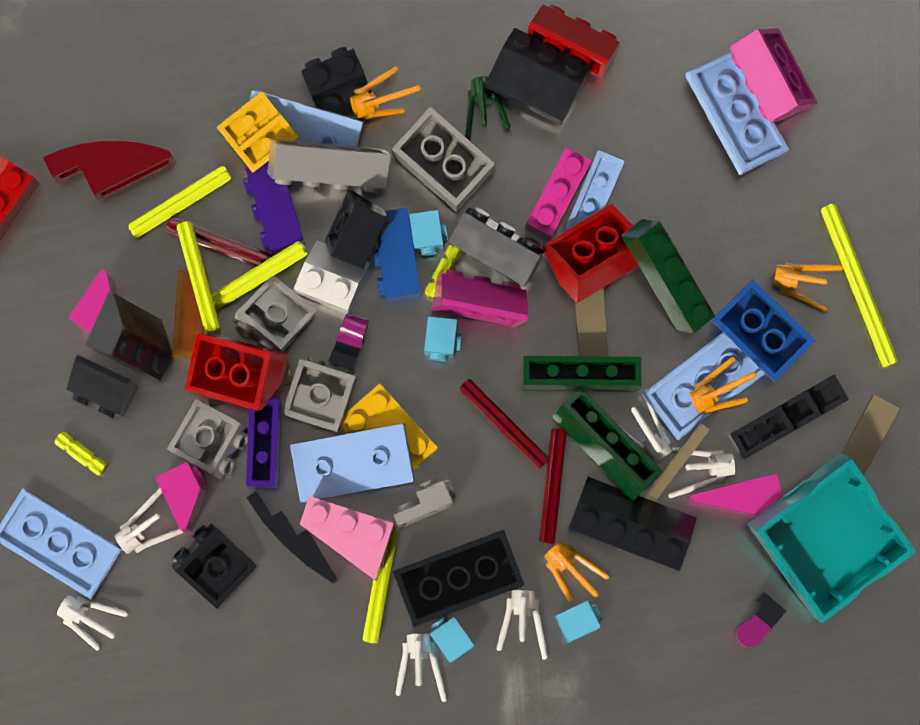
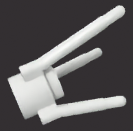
M647 402L659 435L657 433L653 435L636 407H632L631 411L648 437L647 440L642 442L645 448L627 431L625 432L654 462H657L672 452L669 447L671 441L664 431L660 418Z
M671 447L674 453H678L681 447ZM695 449L691 455L711 458L706 463L687 464L685 468L687 470L708 469L710 476L715 475V477L670 492L668 497L673 498L716 483H725L726 477L735 476L733 454H724L723 450L708 451Z
M160 488L126 523L120 526L121 531L114 535L125 553L128 554L133 550L139 553L149 546L184 533L178 528L142 542L145 539L142 531L160 518V514L156 513L139 526L134 523L162 494Z
M513 590L511 599H507L506 612L499 635L497 650L501 651L503 648L512 611L514 610V615H519V640L521 642L525 641L526 616H531L533 611L542 659L546 660L548 655L539 612V600L535 599V591Z
M68 595L60 605L57 615L64 619L63 623L71 627L95 650H100V645L76 623L81 624V622H84L111 639L115 637V634L87 617L88 609L85 606L127 617L128 612L88 600L81 595L77 598Z
M430 634L407 635V643H403V655L395 692L397 696H400L402 692L409 654L410 659H415L416 685L421 686L422 659H428L429 653L441 700L443 702L447 701L435 653V642H430Z

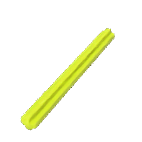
M835 203L826 205L821 209L822 216L883 367L893 365L898 361V358L837 205Z

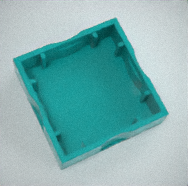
M838 454L747 523L811 616L821 623H824L853 601L866 586L887 575L916 552L894 519L881 507L874 490L852 458L843 454Z

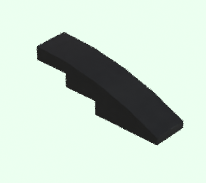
M834 374L732 432L730 435L744 459L848 401L849 397Z
M254 492L246 497L262 522L291 553L334 584L338 581L307 529L297 535L283 511H279L273 516L271 515L259 493Z

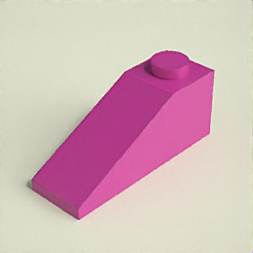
M776 473L689 496V501L698 505L749 516H758L782 498L783 495Z

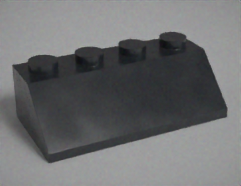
M587 476L567 531L677 573L682 567L690 545L697 517L638 496L633 501L622 489Z

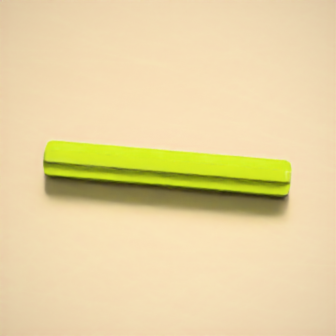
M224 166L216 168L130 222L128 227L134 237L139 238L230 181L231 176Z
M184 221L177 224V231L204 331L207 334L215 333L220 330V324L195 231L190 221Z
M299 241L295 242L214 292L212 298L216 311L307 255L305 246Z
M397 529L393 531L377 582L373 579L363 633V641L377 643L379 641L398 536Z

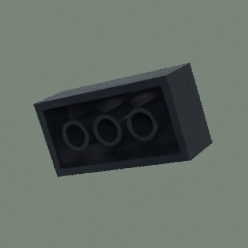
M504 529L393 571L413 627L525 586Z

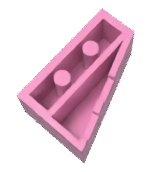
M309 496L300 525L377 582L395 528L394 523Z

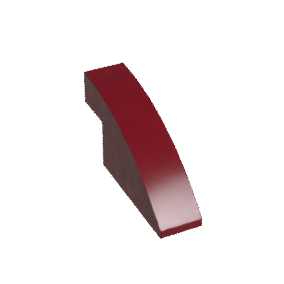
M129 141L83 143L58 150L43 157L52 177L57 183L82 171L94 196L98 200L175 162L171 152L166 149Z

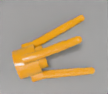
M394 66L364 87L355 89V95L350 97V103L358 119L363 117L364 120L373 117L402 114L405 112L404 108L376 109L379 108L381 103L420 91L421 86L417 85L379 98L376 97L374 92L368 93L369 90L398 71V67Z
M786 262L785 265L777 264L773 287L779 288V294L788 295L813 308L826 312L827 308L790 288H796L798 281L824 285L828 282L827 279L801 275L800 271H841L843 266L832 264H791Z
M732 356L702 381L692 385L694 390L689 392L690 399L698 413L705 411L706 415L715 410L747 403L748 398L744 397L714 404L719 401L718 395L755 378L757 373L752 372L715 390L712 385L706 387V385L736 361V358Z
M560 541L544 556L549 561L546 566L553 573L569 602H573L574 599L558 568L562 572L567 568L594 597L598 596V592L572 564L575 561L574 558L604 579L610 578L609 574L577 552L571 544L566 546Z

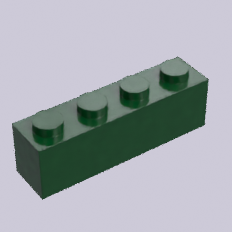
M641 219L621 235L676 330L695 333L715 317L660 221Z
M524 356L523 390H579L582 387L584 390L639 391L641 388V357Z
M582 387L568 398L553 415V418L633 501L663 473L660 467Z

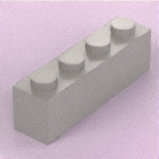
M271 139L267 174L272 179H275V183L282 185H292V181H301L303 185L308 187H320L321 183L332 184V188L348 190L349 186H359L361 191L377 192V188L386 189L390 154L384 149Z

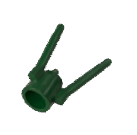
M488 76L476 77L470 81L471 90L468 91L469 101L465 137L469 141L472 133L475 103L480 107L481 125L486 127V105L492 103V98L495 100L505 129H510L500 95L484 87Z

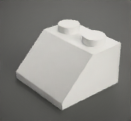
M317 240L303 264L294 286V291L302 297L345 314H350L371 262H366L362 269L334 258L330 255L326 243Z

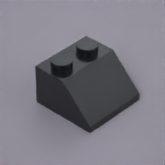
M348 189L325 239L330 255L363 269L366 262H371L375 255L376 246L374 244L378 236H383L387 229L388 220L386 219L387 215L384 209Z
M77 354L66 390L73 393L72 400L88 406L90 401L100 406L98 412L114 418L115 414L121 417L124 416L138 385L131 379Z

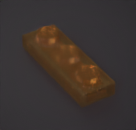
M178 270L172 357L191 359L196 333H204V327L189 271Z

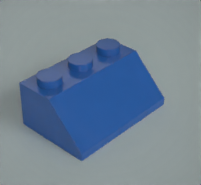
M753 279L711 320L773 382L816 341Z

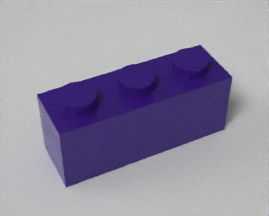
M268 162L255 172H252L249 167L245 168L248 177L243 178L247 194L253 193L256 204L251 205L255 221H262L264 231L259 234L264 249L270 248L271 253L275 255L297 241L306 245L288 186L275 183V179H272L267 174Z
M270 398L261 411L249 409L246 487L278 489L281 428L280 399Z

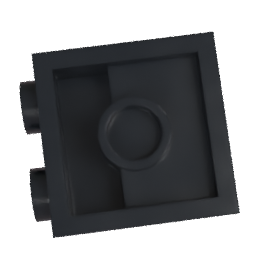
M341 47L331 52L332 57L321 62L320 58H315L304 64L305 69L301 70V74L316 108L350 117L355 115L350 103V97L355 95V89L364 87L368 82L354 48L347 50V47Z
M211 523L208 527L202 525L193 535L195 541L188 548L183 546L174 554L172 558L174 563L171 566L177 574L218 609L257 565Z

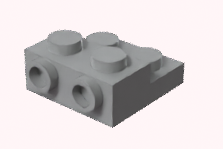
M274 275L236 312L233 323L236 324L235 329L242 337H252L258 342L257 346L284 352L295 340L297 334L316 315L317 310Z
M308 356L307 361L300 359L282 415L338 433L357 380L356 376L351 375L353 370L336 365L335 369L325 367V361Z
M195 399L167 450L221 480L224 475L227 476L233 471L235 466L233 459L238 450H243L247 446L248 427Z
M435 478L419 485L421 490L416 492L420 504L414 505L413 501L397 507L399 513L393 515L398 528L400 529L452 507V499L456 498L450 480L437 483Z

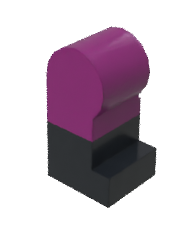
M348 313L345 315L337 341L328 361L330 365L343 366L355 372L365 342L364 338L369 325L368 319Z
M761 592L754 600L759 608L748 621L740 623L735 629V639L743 647L758 645L786 613V610L765 592Z

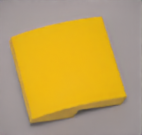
M262 91L217 126V129L252 172H255L269 161L271 139L294 141L298 138V135Z

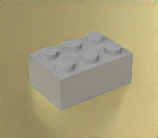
M431 106L392 148V156L456 213L495 171V163Z

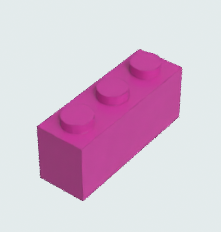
M568 148L565 149L526 222L525 230L546 241L553 239L590 169L592 160Z

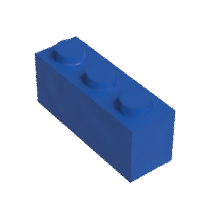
M408 207L387 210L385 213L388 226L383 236L379 235L377 238L379 249H376L374 255L375 267L381 266L383 277L377 278L379 294L385 295L387 302L421 297Z

